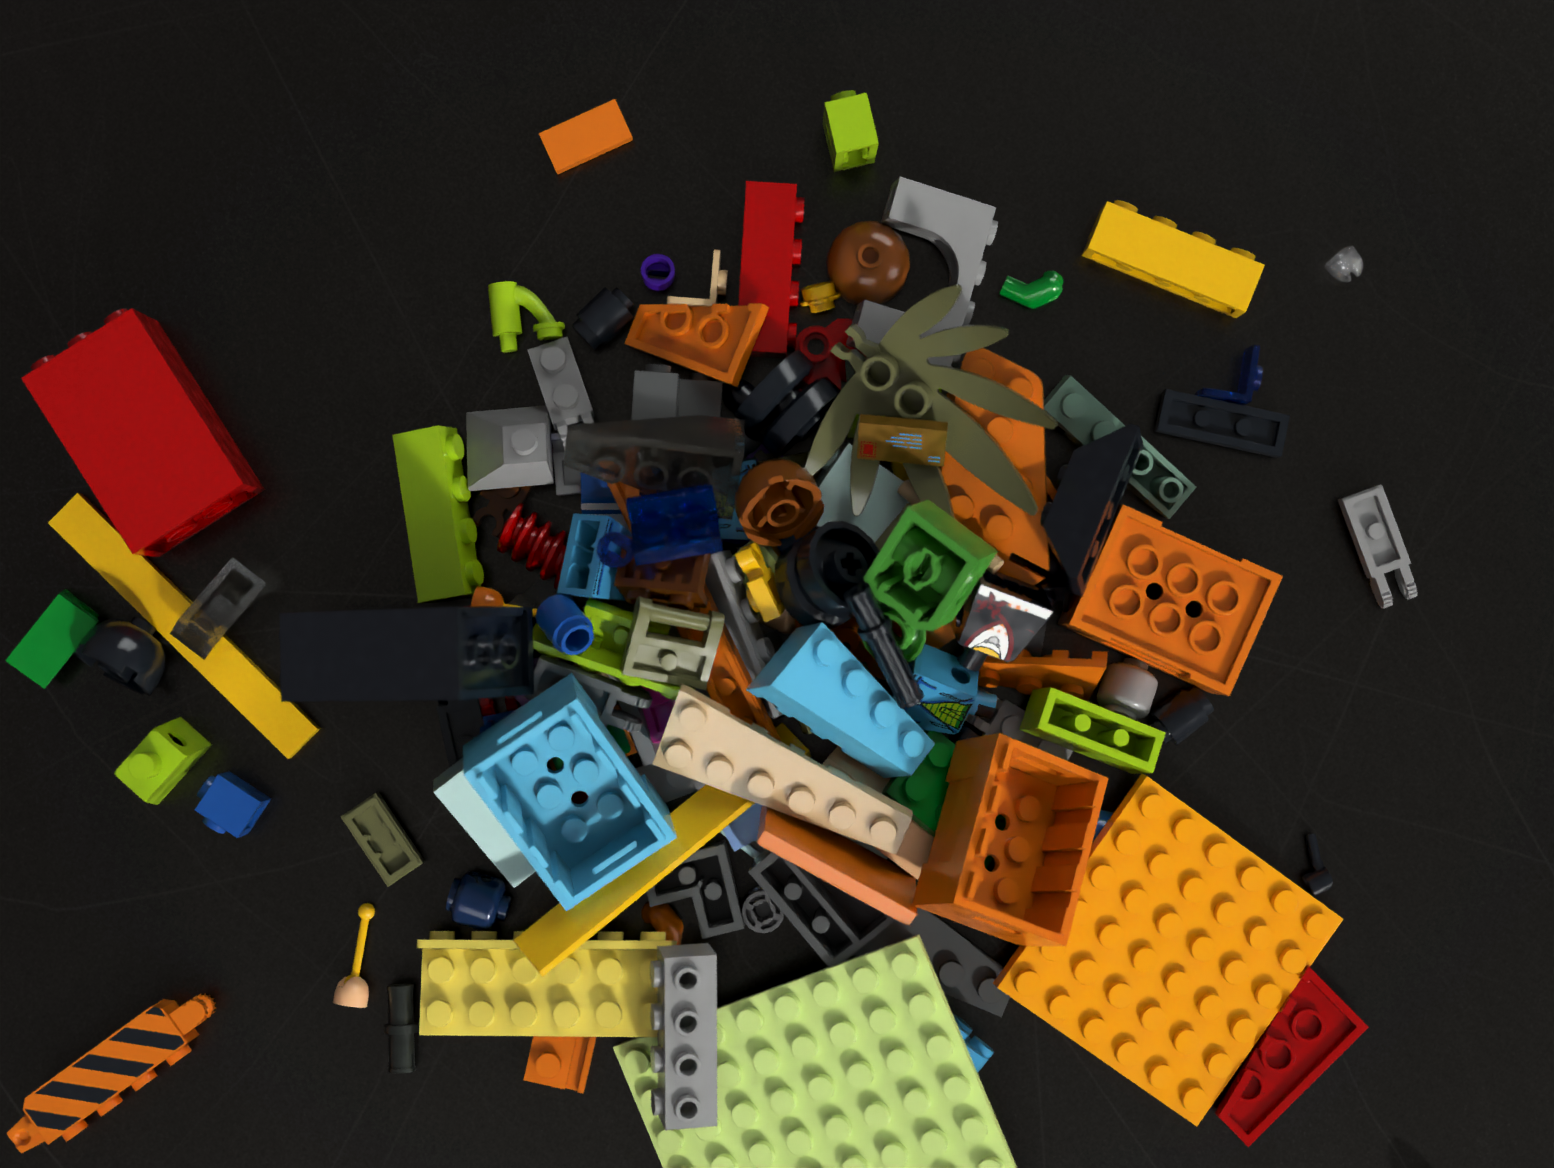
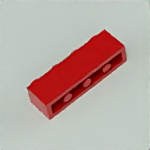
M746 181L738 306H748L749 303H763L769 307L750 357L785 359L787 357V348L796 347L797 323H789L790 306L798 307L800 281H791L792 264L801 265L802 239H794L795 222L803 223L805 197H796L797 184Z

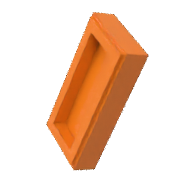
M615 99L539 133L557 175L633 141V137Z

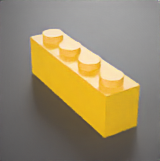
M1115 200L1114 203L1106 201L1100 209L1082 253L1083 257L1234 318H1238L1247 311L1265 266L1254 261L1256 257L1254 254L1240 248H1231L1230 251L1215 245L1216 240L1213 237L1201 232H1193L1190 235L1176 229L1177 224L1170 219L1161 216H1154L1151 219L1138 214V208L1125 201Z

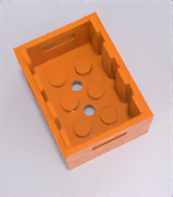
M1124 504L1119 505L1083 597L1078 595L1069 597L1068 611L1062 612L1057 624L1124 655L1138 659L1186 683L1193 684L1206 692L1230 696L1283 576L1246 559L1228 557L1162 527L1163 522ZM1151 583L1158 584L1162 590L1161 596L1156 600H1152L1146 595V588ZM1190 601H1196L1201 606V613L1196 618H1192L1186 613V605Z
M1001 733L956 741L946 777V782H949L928 861L923 863L912 906L1018 946H1067L1108 778ZM999 814L1006 820V826L1002 831L995 824V819ZM988 855L992 856L995 861V867L991 872L984 865L985 858Z

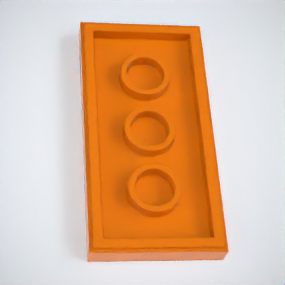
M762 805L757 836L758 845L904 925L910 926L917 915V907L912 906L916 890V878L904 869L836 832Z

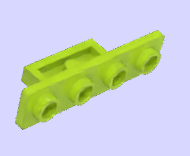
M589 598L584 608V614L592 623L593 641L587 650L577 655H568L558 651L537 623L533 628V649H536L540 654L574 662L586 671H600L619 678L620 681L627 685H641L660 692L662 696L668 699L676 700L681 685L621 674L620 665L633 620V612ZM650 621L647 631L669 635L671 625Z

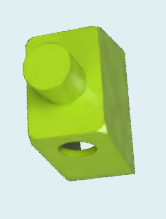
M178 717L155 727L116 769L114 774L143 801L158 805L212 744L182 717ZM176 737L184 746L175 743L172 739Z

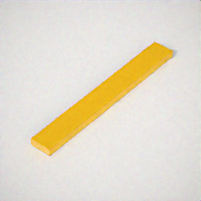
M77 493L48 522L62 538L287 759H291L321 729L295 702H281V689L146 556L132 554L114 524L83 494Z
M783 723L776 727L782 743L788 746L793 744L805 751L804 755L811 758L810 751ZM709 785L703 786L670 813L677 838L568 911H565L560 903L557 904L513 941L543 977L755 802Z

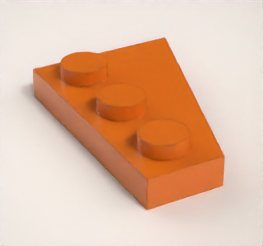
M749 303L748 306H730L728 304H712V306L640 304L624 344L738 387L769 307L763 303Z

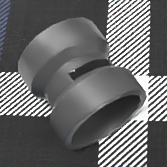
M761 886L754 887L747 892L743 900L742 916L748 928L758 933H768L778 928L783 921L784 914Z

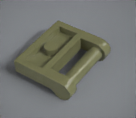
M637 597L633 609V620L620 665L621 674L675 685L684 684L691 688L706 690L723 631L724 613L711 610L708 614L653 604V600L650 598ZM653 621L704 631L702 642L648 632L649 622Z

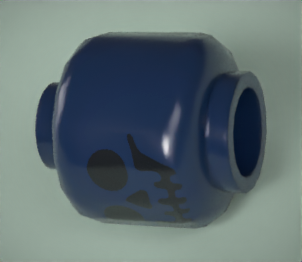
M468 871L461 879L455 877L448 895L446 910L451 911L452 920L458 925L480 931H490L494 928L497 920L505 922L512 897L505 895L506 887L503 880L482 873Z

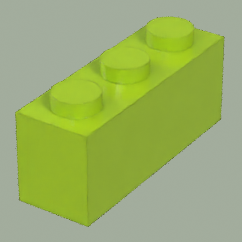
M1052 687L1032 690L1019 729L1131 774L1154 772L1166 732Z

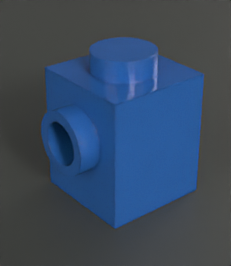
M228 771L220 773L216 777L211 775L204 782L197 794L201 801L195 808V811L204 816L202 822L210 829L220 834H225L227 831L236 838L249 834L271 798Z

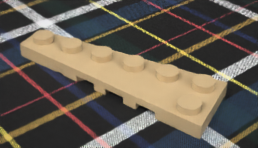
M681 685L652 765L897 855L912 820V810L862 782L852 780L847 774L831 765L824 766L804 755L805 751L793 744L788 746L768 735V730L754 722L752 725L730 714V709L687 685Z

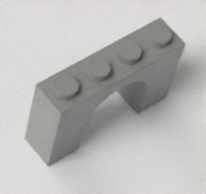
M900 176L891 185L881 223L891 228L925 238L933 243L941 251L947 262L949 286L959 284L962 287L960 296L949 313L920 336L925 337L944 329L969 325L975 308V302L970 301L974 285H980L986 270L987 263L982 261L986 245L990 246L998 228V221L993 220L996 207ZM863 300L857 304L852 324L855 323L864 331L866 339L879 344L893 324L905 312ZM848 335L846 345L856 348L854 339ZM961 354L929 357L928 361L930 364L956 367Z

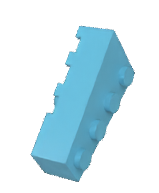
M823 622L796 628L746 689V691L757 698L763 697L776 706L775 709L787 717H794L807 725L815 735L822 739H828L840 746L842 752L883 778L912 776L935 745L905 710L898 707L897 702Z

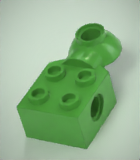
M929 499L907 507L864 576V581L869 583L875 598L879 601L878 605L883 614L889 615L891 621H895L900 625L902 637L897 636L892 627L891 630L908 663L912 662L921 653L926 641V630L934 631L954 620L998 552ZM863 641L866 650L874 657L867 642Z

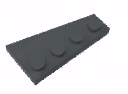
M918 907L917 915L910 926L895 920L853 954L858 957L920 935L945 994L1001 1018L1010 999V996L993 984L1004 966L955 931L942 919Z

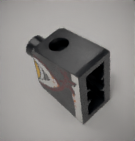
M986 569L951 622L956 640L963 646L957 656L958 662L971 671H979L988 655L1005 662L1014 661L1054 612L1044 589L999 572L992 574Z

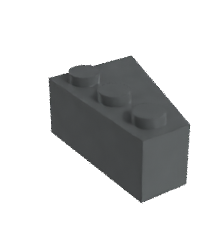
M767 849L752 861L748 871L828 967L846 961L895 921L892 917Z

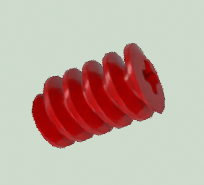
M520 503L511 513L499 534L497 551L504 554L513 548L511 560L516 563L528 556L526 569L533 572L542 565L540 578L547 581L556 575L554 588L558 590L566 546L564 545L566 532L562 530L554 537H551L552 522L547 521L537 528L535 524L538 513L534 511L525 519L522 518L521 514L524 504Z

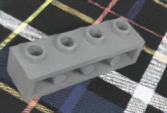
M709 943L657 946V960L650 963L652 987H657V1003L651 1004L650 1019L652 1030H658V1046H651L652 1072L658 1073V1088L651 1089L653 1116H659L665 1130L717 1126V954Z

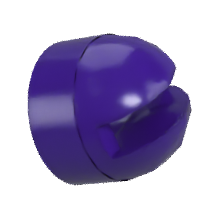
M663 254L650 255L643 261L641 266L642 280L651 290H666L675 279V267L672 260ZM648 274L651 275V276H659V277H667V278H666V279L648 278Z

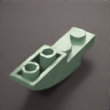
M1065 375L1044 400V411L1056 420L1057 425L1065 431L1063 434L1078 448L1125 427L1118 418L1071 375ZM1142 437L1144 447L1126 488L1166 519H1170L1195 490L1196 486Z

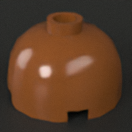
M877 221L857 222L843 229L832 241L827 255V277L829 281L834 282L836 292L840 293L846 302L854 305L859 304L863 300L881 305L892 300L904 287L910 271L909 251L902 237L890 226Z
M784 459L768 460L752 467L742 477L735 494L736 514L747 537L759 545L772 547L782 545L780 539L794 535L795 539L798 540L809 533L820 520L824 512V504L821 500L822 493L809 471L793 461Z

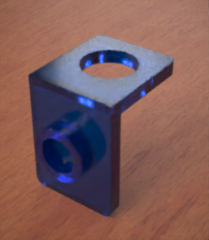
M1252 345L1244 351L1238 393L1202 388L1196 392V395L1240 405L1250 403L1253 390L1258 391L1262 380L1263 367L1257 365L1260 346Z

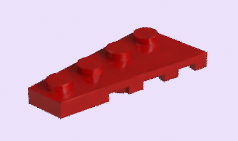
M1306 965L1300 975V981L1286 998L1276 1016L1257 1041L1215 1111V1114L1247 1147L1369 1028L1308 965Z

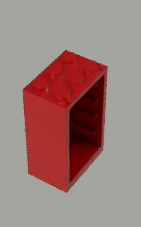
M124 308L107 316L104 320L106 325L93 333L84 332L72 338L67 344L69 348L57 356L48 355L36 361L31 366L32 371L21 379L131 553L134 555L160 557L265 489L160 323L133 308L129 310Z

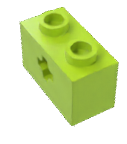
M847 90L832 95L830 97L831 101L824 103L823 128L834 172L875 163L879 142L867 93L856 95V91Z

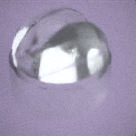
M1351 245L1330 258L1324 267L1333 278L1339 282L1348 283L1352 281L1350 272L1357 277L1361 275L1363 261L1360 254Z

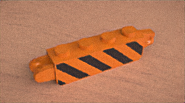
M206 993L203 995L199 994L180 1007L175 1000L162 999L28 1095L24 1100L23 1106L25 1115L7 1132L8 1137L15 1144L18 1151L22 1154L43 1142L49 1145L61 1135L66 1142L89 1126L84 1120L87 1116L97 1111L102 1117L120 1104L123 1099L119 1093L131 1085L135 1091L139 1090L158 1076L153 1069L166 1060L172 1066L190 1053L192 1049L188 1043L200 1035L195 1027L214 1013L216 1008L214 1006L216 1004L213 1001L214 998H211V995L207 996Z

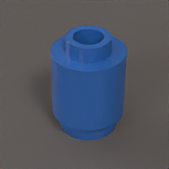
M556 594L550 596L538 607L536 623L558 651L568 655H577L589 648L594 636L592 623L569 595Z

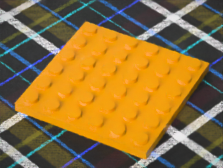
M1141 774L1092 843L1067 946H1019L993 984L1197 1127L1276 1016L1286 998L1301 980L1299 977L1306 965L1309 967L1312 965L1343 921V918L1151 778Z

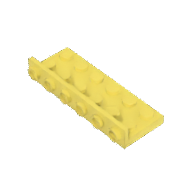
M430 931L429 940H417V948L422 949L419 1035L658 1037V1030H652L650 1019L651 1004L657 1003V987H652L650 963L657 960V946L677 945V941L666 940V932H640V940H623L624 932H598V940H587L542 977L513 940H497V931H472L471 940H455V931ZM513 931V940L524 931Z

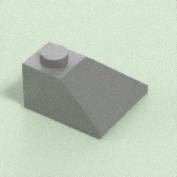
M546 405L466 412L469 491L554 484L552 426Z

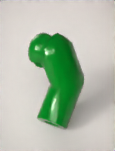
M1047 271L1043 274V277L1029 284L1007 275L999 295L1028 308H1038L1056 300L1060 296L1064 281L1062 276L1056 271Z

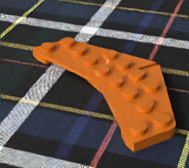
M984 347L965 354L961 370L969 371L1001 383L1023 395L1044 410L1043 384L1037 374ZM955 396L954 402L971 415L1007 454L1029 488L1038 506V511L1032 516L979 480L945 450L944 467H942L941 472L950 495L954 517L958 522L998 551L997 555L1004 560V564L997 572L1034 586L1045 579V576L1010 559V557L1014 553L1048 571L1050 570L1049 543L1044 528L1040 523L1042 511L1047 503L1045 427L996 414ZM855 617L845 622L842 629L834 628L830 630L842 643L847 642L850 644V652L859 662H867L871 675L885 680L876 660L866 650L863 641L857 633L859 626ZM892 621L893 631L897 636L902 637L900 625ZM951 622L934 631L926 630L925 644L939 649L956 638Z

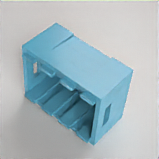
M572 673L463 745V775L565 911H568L677 838L667 804L646 775L640 776L599 719L597 707ZM553 757H558L564 762L562 768L557 771H552L547 767L548 760ZM584 791L587 793L588 798L584 803L576 804L571 800L573 793Z

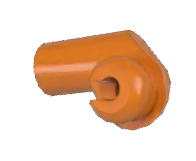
M647 902L641 911L643 921L650 923L657 932H666V940L677 941V945H681L683 932L681 918L667 903L650 907L649 902Z

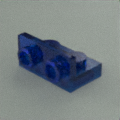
M707 484L626 499L636 566L723 551L719 515L712 485Z

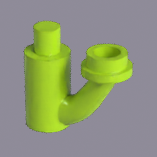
M512 281L496 282L488 285L492 333L494 337H499L501 352L518 351L516 335L522 334L520 306H524L538 320L539 324L533 325V331L537 332L538 340H555L563 337L562 330L565 329V323L556 322L544 303L531 290L519 286L517 282Z

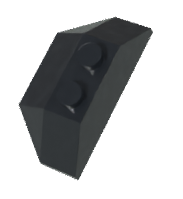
M1129 424L1075 449L1069 464H1063L1059 470L1056 481V488L1058 490L1053 502L1048 501L1042 511L1041 526L1044 528L1049 546L1075 595L1081 597L1084 595L1095 563L1136 462L1144 447L1139 425Z

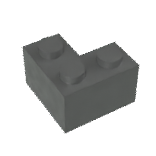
M646 364L645 371L635 370L631 423L637 431L682 434L683 431L692 432V435L720 437L723 382L715 381L714 378L700 373H690V379H680L678 373L671 371V366Z
M725 839L704 844L647 891L650 907L692 897L702 939L741 930L745 927L742 906Z

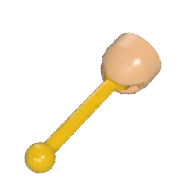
M364 903L358 909V915L361 920L351 975L344 977L338 982L334 993V1004L357 1008L367 1007L369 986L359 975L369 919L375 914V908L370 903Z

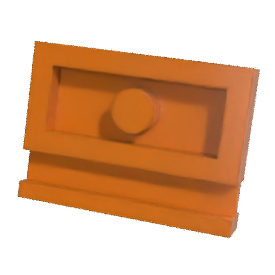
M533 1036L524 1081L564 1090L567 1088L583 1094L597 1037Z

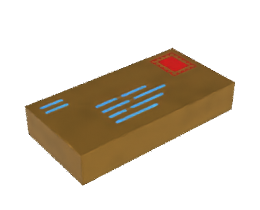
M860 414L857 458L944 467L948 422Z

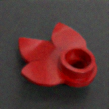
M840 318L830 323L827 327L809 326L799 333L796 338L795 351L800 350L814 364L813 375L807 382L808 385L818 378L827 376L841 390V382H848L856 373L849 360L841 359L831 352L834 345L839 342L848 349H857L846 345L848 334L845 331L852 325L853 319ZM813 340L820 341L824 346L823 352L818 355L811 354L807 347L809 342Z

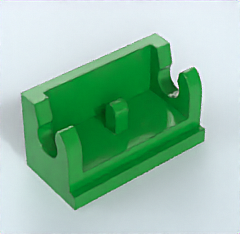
M65 589L55 597L5 661L45 689L72 656L83 637L92 627L97 625L99 614L75 597L69 590Z

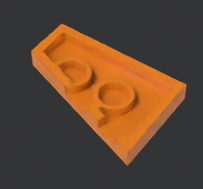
M1023 649L1015 660L1005 662L988 655L979 670L978 685L986 688L997 686L1015 688L1018 692L1026 695H1031L1032 690L1052 687L1082 700L1089 701L1107 668L1108 652L1092 651V659L1069 658V650H1052L1050 655L1031 657L1030 652Z

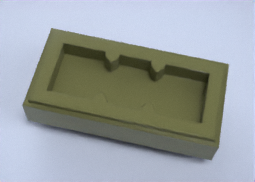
M376 792L341 816V819L387 887L426 862L379 792Z

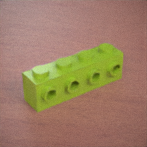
M440 425L394 434L392 436L418 603H438L471 597L476 587L481 586L483 583L484 572L476 556L477 528L474 520L470 517L468 500L471 497V491L468 489V479L464 476L463 472L464 444L462 438L457 433V428Z

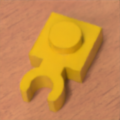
M755 542L740 547V551L735 553L739 566L749 580L746 583L748 586L746 595L754 612L761 613L764 622L780 617L786 608L779 599L774 582V574L771 567H766L760 547Z

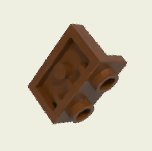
M625 536L614 585L626 601L632 605H635L637 597L652 599L653 603L667 604L669 607L692 611L693 607L707 608L709 599L703 592L711 549L708 544Z

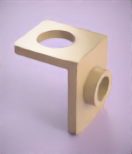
M714 249L710 299L667 296V304L712 306V304L718 303V295L726 296L728 270H720V250Z

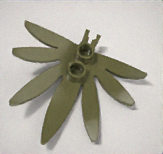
M959 284L940 289L913 305L893 324L879 344L866 339L864 331L854 323L849 326L845 333L854 339L857 349H848L841 342L835 344L831 349V352L837 357L849 360L856 373L842 388L827 411L814 438L805 469L813 476L834 456L849 434L858 414L859 418L853 440L850 468L851 504L854 516H859L864 511L872 493L880 464L879 460L857 458L860 414L948 422L946 451L956 461L995 492L1033 516L1038 511V506L1025 481L999 444L971 415L939 392V388L978 407L1021 422L1054 429L1057 425L1056 420L1038 405L1001 383L969 371L930 364L928 361L929 357L952 356L975 351L989 346L1009 334L1008 329L1004 327L965 325L944 329L921 337L922 333L940 322L955 305L962 291V287ZM903 463L920 502L929 499L955 519L950 495L940 467Z

